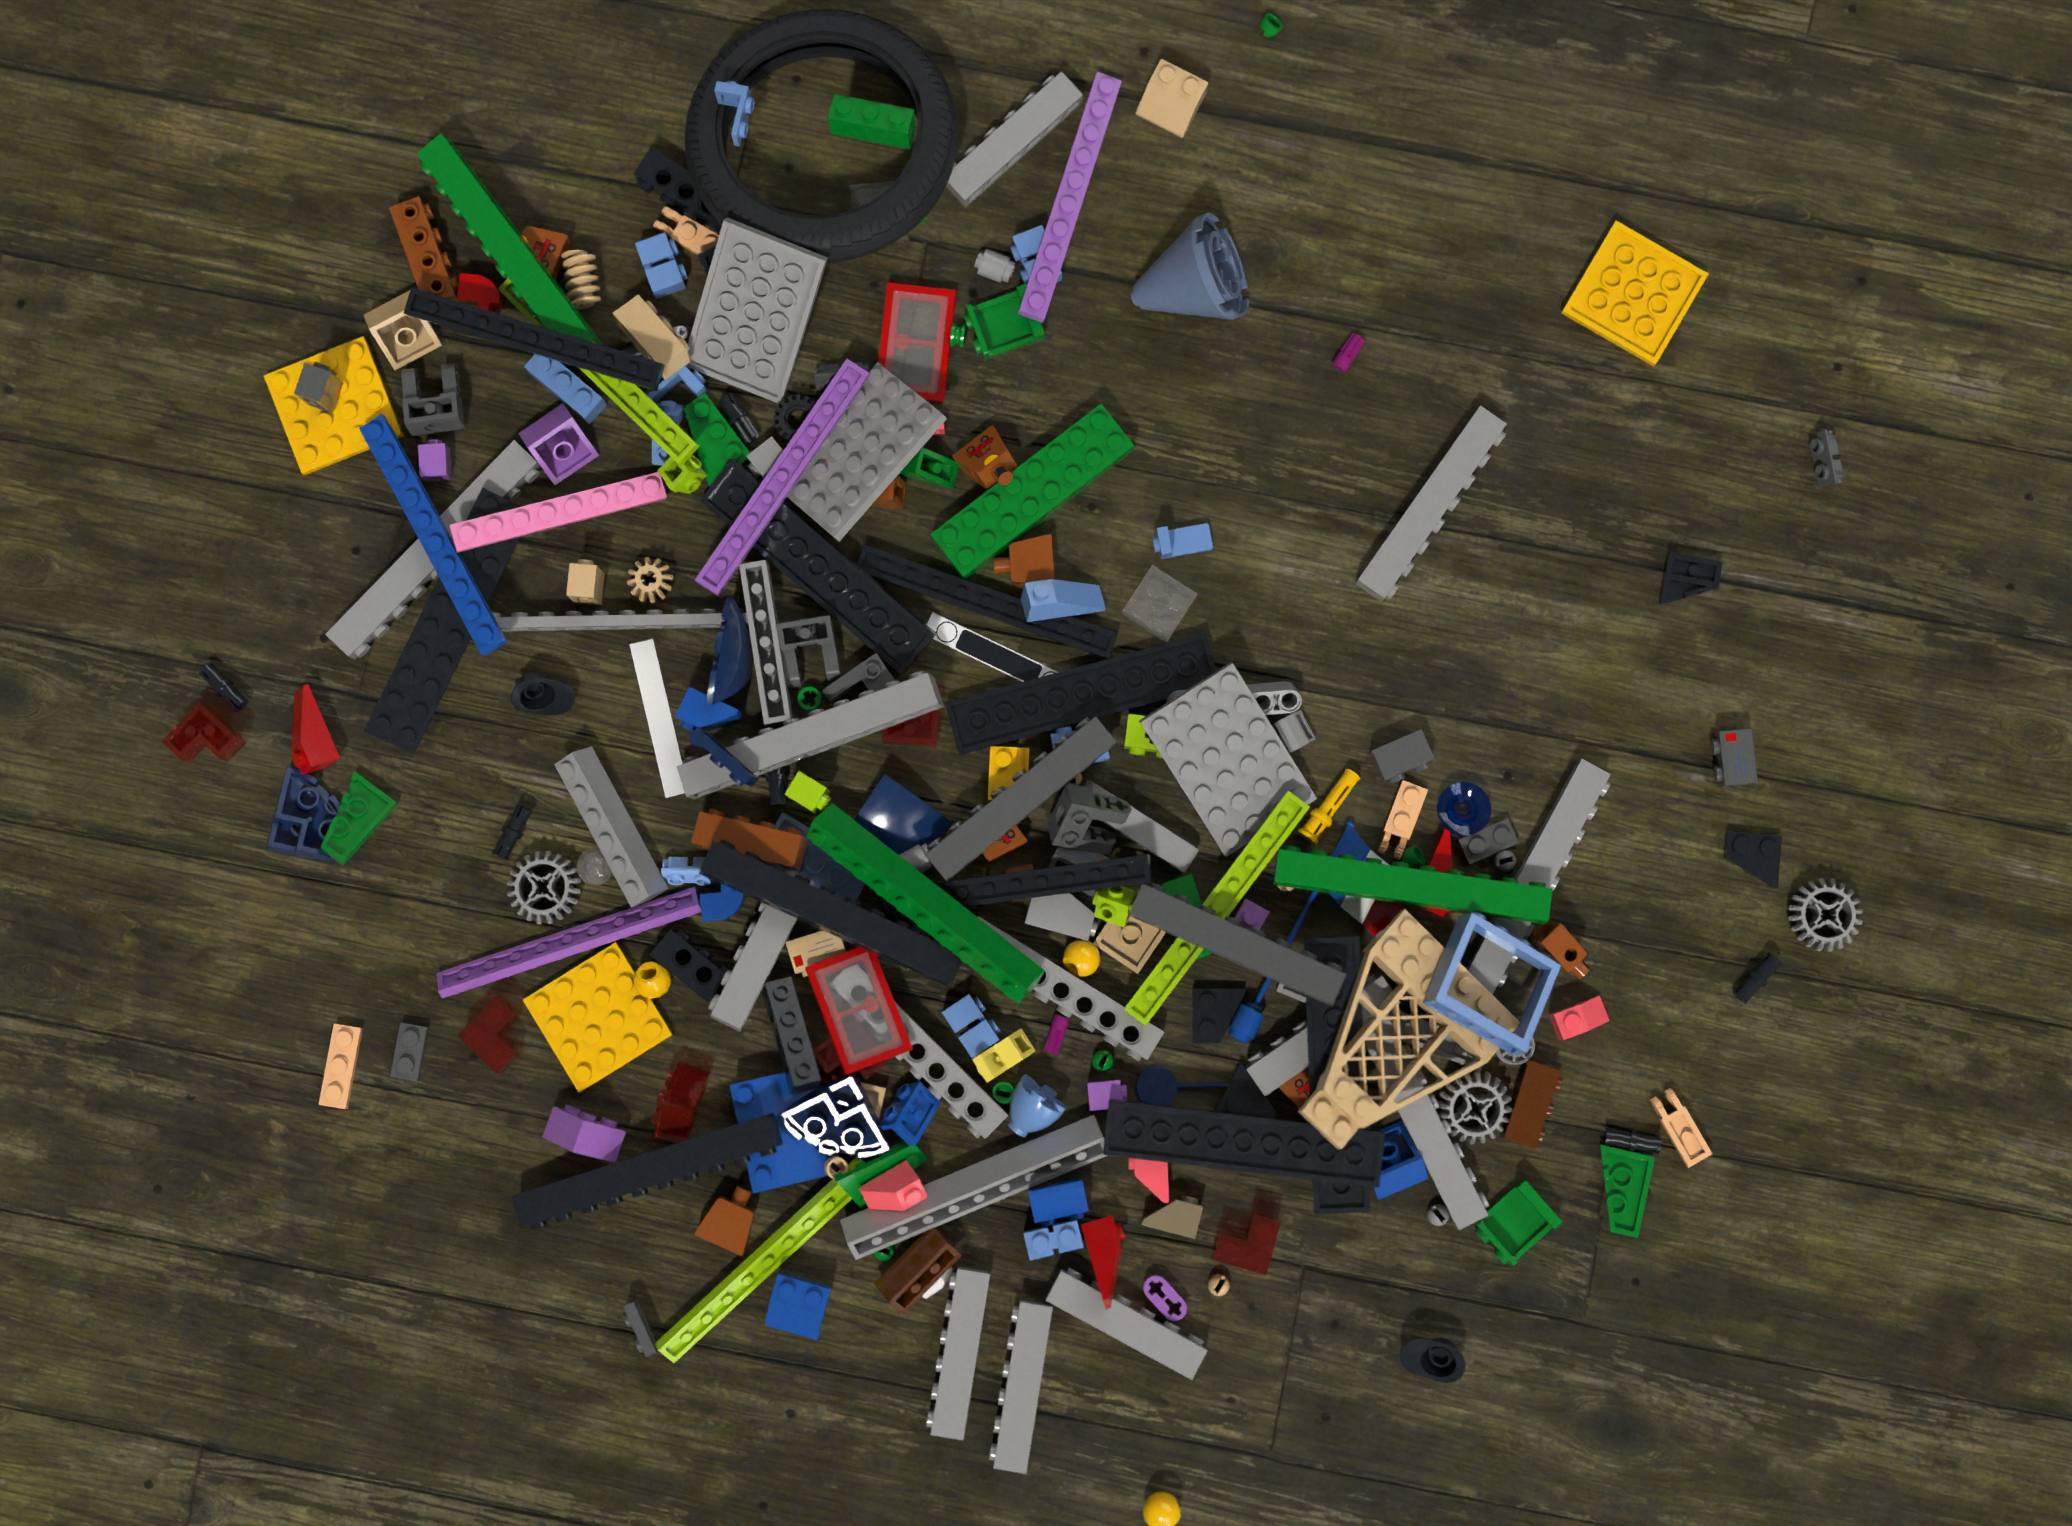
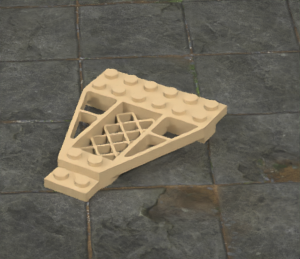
M1405 909L1401 910L1384 930L1379 931L1363 950L1365 954L1326 1070L1320 1076L1316 1091L1298 1111L1337 1149H1342L1359 1128H1364L1486 1064L1499 1049V1047L1422 1003L1445 948ZM1372 960L1397 984L1378 1008L1362 994ZM1459 963L1447 995L1513 1032L1520 1021ZM1410 999L1411 1016H1399V1000ZM1358 1002H1360L1371 1013V1017L1343 1049ZM1417 1004H1418L1428 1015H1418V1012H1417ZM1392 1009V1016L1385 1017ZM1429 1018L1430 1035H1419L1418 1019ZM1400 1019H1411L1412 1035L1401 1036ZM1382 1020H1393L1394 1036L1382 1037ZM1375 1029V1037H1369ZM1449 1035L1475 1061L1446 1076L1431 1061L1430 1056L1445 1037ZM1419 1038H1429L1420 1049ZM1394 1039L1395 1056L1383 1055V1040ZM1401 1039H1412L1413 1055H1402ZM1365 1040H1376L1377 1057H1365ZM1358 1050V1057L1351 1058ZM1413 1058L1403 1070L1402 1059ZM1384 1059H1395V1076H1385ZM1359 1060V1077L1349 1078L1347 1062ZM1365 1060H1377L1378 1076L1366 1077ZM1422 1065L1438 1078L1436 1082L1394 1103L1396 1096ZM1378 1079L1379 1096L1367 1095V1080ZM1385 1079H1395L1386 1090ZM1352 1080H1360V1087Z

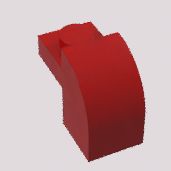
M460 273L457 294L459 302L497 313L494 309L504 310L503 297L489 279L481 275Z

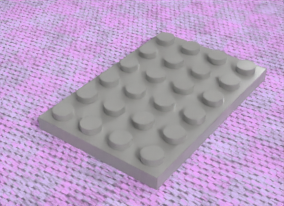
M726 217L723 220L688 342L690 350L687 352L691 362L685 366L780 404L779 402L782 399L784 400L828 257Z
M878 362L870 370L869 378L787 496L839 542L947 419L940 411Z
M1232 662L1140 720L1141 725L1225 857L1250 842L1287 791H1290L1307 805L1317 799Z

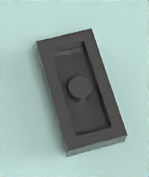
M1508 818L1457 840L1468 865L1519 843Z
M400 1023L390 1077L412 1081L420 1080L429 1027Z
M638 1299L623 1306L625 1312L622 1313L627 1326L634 1329L637 1336L634 1338V1342L640 1353L644 1352L646 1357L658 1352L654 1345L657 1341Z

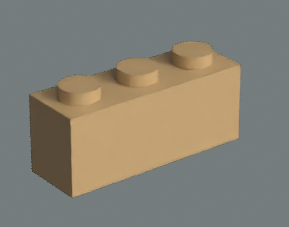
M638 294L614 311L613 316L618 328L646 359L665 365L662 378L666 380L691 362L687 352L690 348L681 336L677 338L672 333L674 330L665 318L661 320L656 315L658 312L649 300L645 302Z

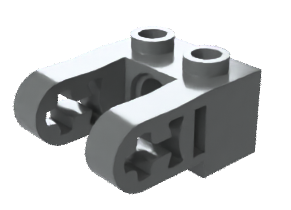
M456 362L441 365L443 393L438 397L422 399L420 379L416 368L403 369L401 371L404 424L412 436L465 429L460 375Z
M831 614L776 624L788 689L802 686L796 648L801 646L821 644L828 682L836 681L842 677Z
M875 653L827 686L822 692L827 700L832 703L861 683H864L868 690L877 692L884 689L885 684L895 680L877 653Z
M1067 783L1047 823L1051 843L1055 846L1109 854L1116 842L1114 834L1106 829L1089 825L1092 819L1123 824L1131 812V806L1121 798L1093 793L1092 788Z

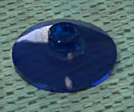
M1458 782L1450 785L1441 793L1437 802V816L1442 826L1449 830L1450 833L1458 836H1470L1481 831L1488 823L1491 816V803L1485 791L1476 784ZM1459 805L1467 807L1465 815H1461L1458 812Z

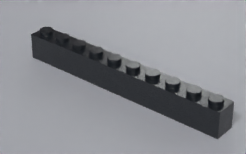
M722 839L720 842L713 841L699 870L700 875L949 988L952 985L962 961L949 949L935 942V938L923 931L917 934L910 930V925L900 920H896L893 923L885 919L886 914L871 908L869 912L860 907V902L849 897L843 900L835 896L836 892L826 886L821 885L819 889L810 885L811 880L802 875L796 874L793 877L784 873L786 869L778 864L771 862L770 865L762 863L760 862L761 857L752 852L740 853L734 850L736 846Z
M773 1112L514 1195L512 1200L521 1228L530 1225L531 1229L535 1230L547 1226L546 1220L556 1217L557 1222L572 1218V1212L581 1209L582 1214L597 1210V1204L606 1201L607 1206L622 1202L623 1195L632 1193V1197L635 1198L648 1194V1188L657 1185L658 1190L673 1186V1180L683 1177L684 1182L700 1177L699 1171L705 1169L709 1170V1174L726 1169L724 1163L734 1161L735 1166L751 1161L750 1155L760 1153L761 1157L777 1152L775 1147L783 1145V1141Z

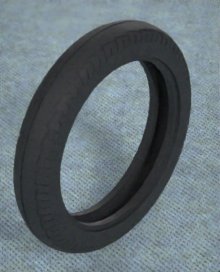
M838 9L803 10L781 15L755 26L735 39L715 58L699 81L690 102L685 127V153L692 182L700 199L721 226L726 217L828 257L827 263L848 261L869 255L891 245L914 229L928 215L941 197L951 176L958 147V118L954 99L942 72L930 55L915 40L898 28L865 14ZM837 57L863 63L891 79L905 94L917 117L918 126L915 146L905 169L896 181L881 195L858 208L824 216H806L782 211L768 205L749 192L736 177L727 160L729 127L738 107L718 104L714 91L716 82L734 81L740 85L749 86V90H751L770 73L800 60Z

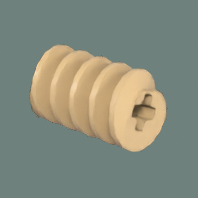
M570 250L562 253L561 257L565 260L562 266L567 270L564 273V278L567 280L565 288L569 291L566 296L577 310L586 309L593 306L594 303L601 301L600 296L593 295L594 292L600 290V287L591 284L599 279L596 275H590V272L597 270L596 265L589 264L590 261L596 259V256L588 254L584 250Z

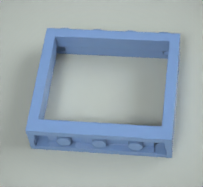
M1477 912L1461 915L1457 919L1422 1003L1511 1055L1526 1053L1561 965L1555 962L1550 954L1533 949L1528 941L1508 934L1509 931L1506 928L1489 923L1484 915ZM1473 931L1541 970L1515 1034L1447 995V991Z

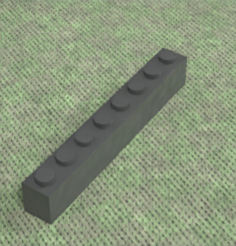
M1087 717L1075 727L1078 730L1070 738L1067 734L1060 738L1054 744L1056 746L1054 751L1049 755L1046 751L1033 761L1035 764L1033 768L1028 772L1022 769L1012 778L1014 781L1012 785L1007 789L1001 786L991 795L993 799L986 806L980 803L969 813L972 817L964 824L961 820L948 829L950 835L943 841L937 838L926 847L929 850L925 854L946 881L1116 745V740L1097 717H1094L1092 720Z
M1151 882L1149 886L1142 884L1129 912L1131 917L1333 1007L1346 978V974L1342 973L1343 967L1330 961L1324 965L1316 961L1318 956L1302 950L1301 954L1291 950V944L1277 938L1276 942L1270 941L1265 938L1267 935L1265 932L1251 927L1250 931L1240 927V921L1226 916L1225 920L1214 916L1216 911L1207 906L1201 905L1198 909L1190 905V899L1179 894H1175V897L1169 896L1164 893L1165 888Z

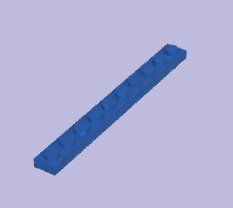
M380 414L359 429L480 654L486 656L508 641L459 552L456 553L448 530L386 416Z

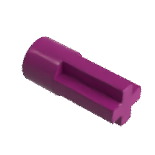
M1352 333L1331 363L1332 366L1345 373L1366 341L1358 334Z
M1054 1014L1043 1048L1044 1051L1058 1055L1070 1021L1069 1018Z

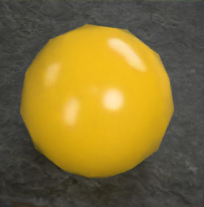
M1083 939L1076 940L1065 949L1063 964L1072 975L1087 977L1095 973L1100 965L1101 956L1098 948L1092 942Z
M657 961L645 962L637 968L634 974V986L643 997L649 999L659 998L667 993L671 986V973Z
M1155 1492L1143 1504L1144 1521L1149 1526H1175L1180 1519V1508L1172 1494Z

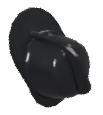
M536 671L524 674L521 678H516L515 688L511 693L513 707L525 713L559 715L568 711L575 702V693L571 686L559 680L549 679L543 673Z
M1442 1337L1433 1338L1432 1340L1417 1338L1408 1341L1400 1350L1402 1366L1414 1375L1442 1383H1452L1459 1380L1465 1373L1466 1362L1464 1357L1459 1352L1457 1346L1449 1339Z

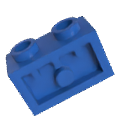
M920 1081L903 1084L896 1091V1098L891 1106L884 1111V1118L879 1124L882 1130L893 1129L909 1146L917 1145L941 1103Z

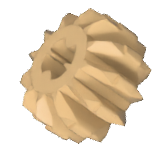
M645 557L644 566L639 561L635 562L638 571L633 569L628 571L635 578L627 580V584L635 586L631 590V594L635 596L640 593L639 600L641 602H644L649 595L650 602L655 603V595L657 594L662 600L666 598L662 590L671 591L672 587L665 582L672 581L674 578L671 574H666L670 569L668 565L660 567V559L656 558L652 564L651 559ZM653 574L656 582L649 583L648 585L644 580L646 577L651 578Z

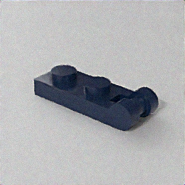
M701 730L691 732L689 736L691 744L706 749L711 754L709 759L721 769L725 766L731 772L729 777L740 786L745 784L753 787L759 780L753 772L712 735Z

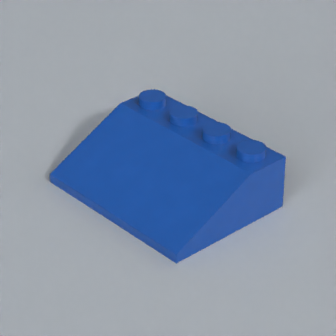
M785 1073L730 1085L738 1124L774 1112L783 1145L775 1147L777 1152L764 1157H761L760 1153L750 1155L751 1161L746 1163L753 1193L827 1176L824 1171V1163L833 1156L817 1151L816 1146L805 1140L799 1141L788 1131L778 1117L779 1113L815 1089L790 1095ZM832 1163L830 1167L837 1173L838 1167Z

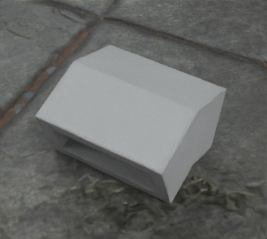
M1301 710L1273 724L1289 754L1316 740Z

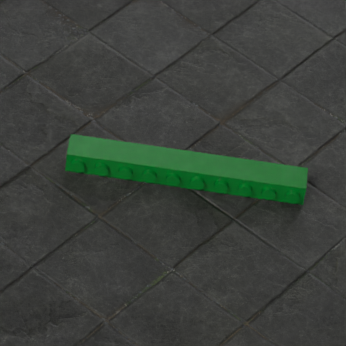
M440 133L418 151L417 155L422 160L420 163L421 168L428 176L433 175L437 180V183L434 185L444 197L448 195L451 199L450 207L459 217L463 215L468 222L465 224L467 230L473 237L476 238L478 236L483 242L480 245L481 249L489 258L494 257L498 263L495 265L496 269L505 279L508 277L513 285L510 287L517 297L526 300L528 303L526 309L535 320L539 318L544 328L602 345L599 338L453 142Z
M832 803L812 821L806 837L814 845L820 847L836 862L843 865L857 879L862 880L879 896L896 907L899 912L915 922L919 928L925 930L942 946L958 956L962 962L968 964L985 980L1002 991L1006 997L1019 1004L1037 986L1045 971L1043 968Z
M1284 846V850L1279 849L1277 852L1273 885L1463 913L1477 912L1484 916L1546 924L1549 921L1553 889L1545 888L1546 884L1542 882L1531 881L1529 885L1518 884V879L1502 878V881L1491 880V876L1486 874H1475L1474 877L1463 876L1464 872L1459 870H1447V873L1436 872V868L1431 866H1420V869L1409 868V864L1404 862H1393V865L1382 864V860L1376 858H1366L1365 861L1354 860L1355 856L1348 854H1338V858L1327 856L1328 852L1321 850H1311V854L1302 853L1300 848L1293 846Z

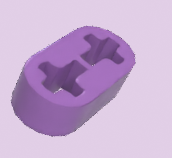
M1155 1274L1147 1277L1143 1284V1290L1148 1299L1167 1319L1172 1321L1182 1319L1187 1311L1183 1298L1162 1276ZM1151 1281L1155 1283L1162 1282L1160 1288L1165 1294L1162 1298L1156 1292L1149 1293L1151 1289L1149 1283ZM1167 1298L1174 1304L1178 1301L1181 1303L1179 1306L1181 1312L1178 1315L1174 1312L1171 1314L1167 1312L1170 1309L1165 1302Z

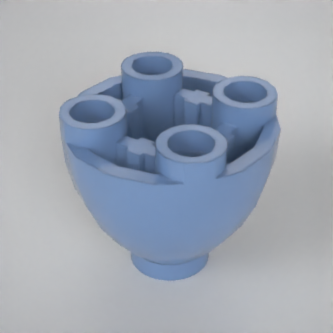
M1024 1074L1011 1097V1120L1008 1126L1016 1134L1026 1137L1030 1132H1036L1052 1125L1059 1119L1067 1107L1055 1098L1057 1092L1048 1085L1040 1087L1034 1079Z

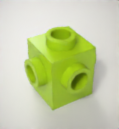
M693 455L682 466L670 456L657 471L672 491L687 494L697 490L701 485V481L707 476L701 468V462Z
M1124 886L1104 888L1102 890L1097 889L1093 898V904L1096 905L1094 917L1125 927L1131 917L1129 912L1138 891Z

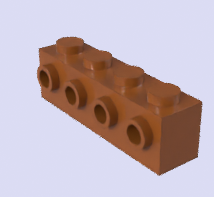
M418 196L389 207L418 289L458 301L459 283L455 276L451 278L448 268H451L452 264L447 252L442 253L439 244L443 243V239L438 227L433 228L430 219L434 218V214L429 203L424 204Z
M709 809L708 813L699 811L691 841L697 847L710 849L713 841L720 842L722 839L735 845L734 850L745 854L746 851L758 855L761 857L760 862L767 864L772 862L784 868L796 871L801 870L808 844V839L801 835L802 831L786 827L785 831L776 830V825L760 821L759 825L750 823L751 819L735 815L734 819L724 817V812Z

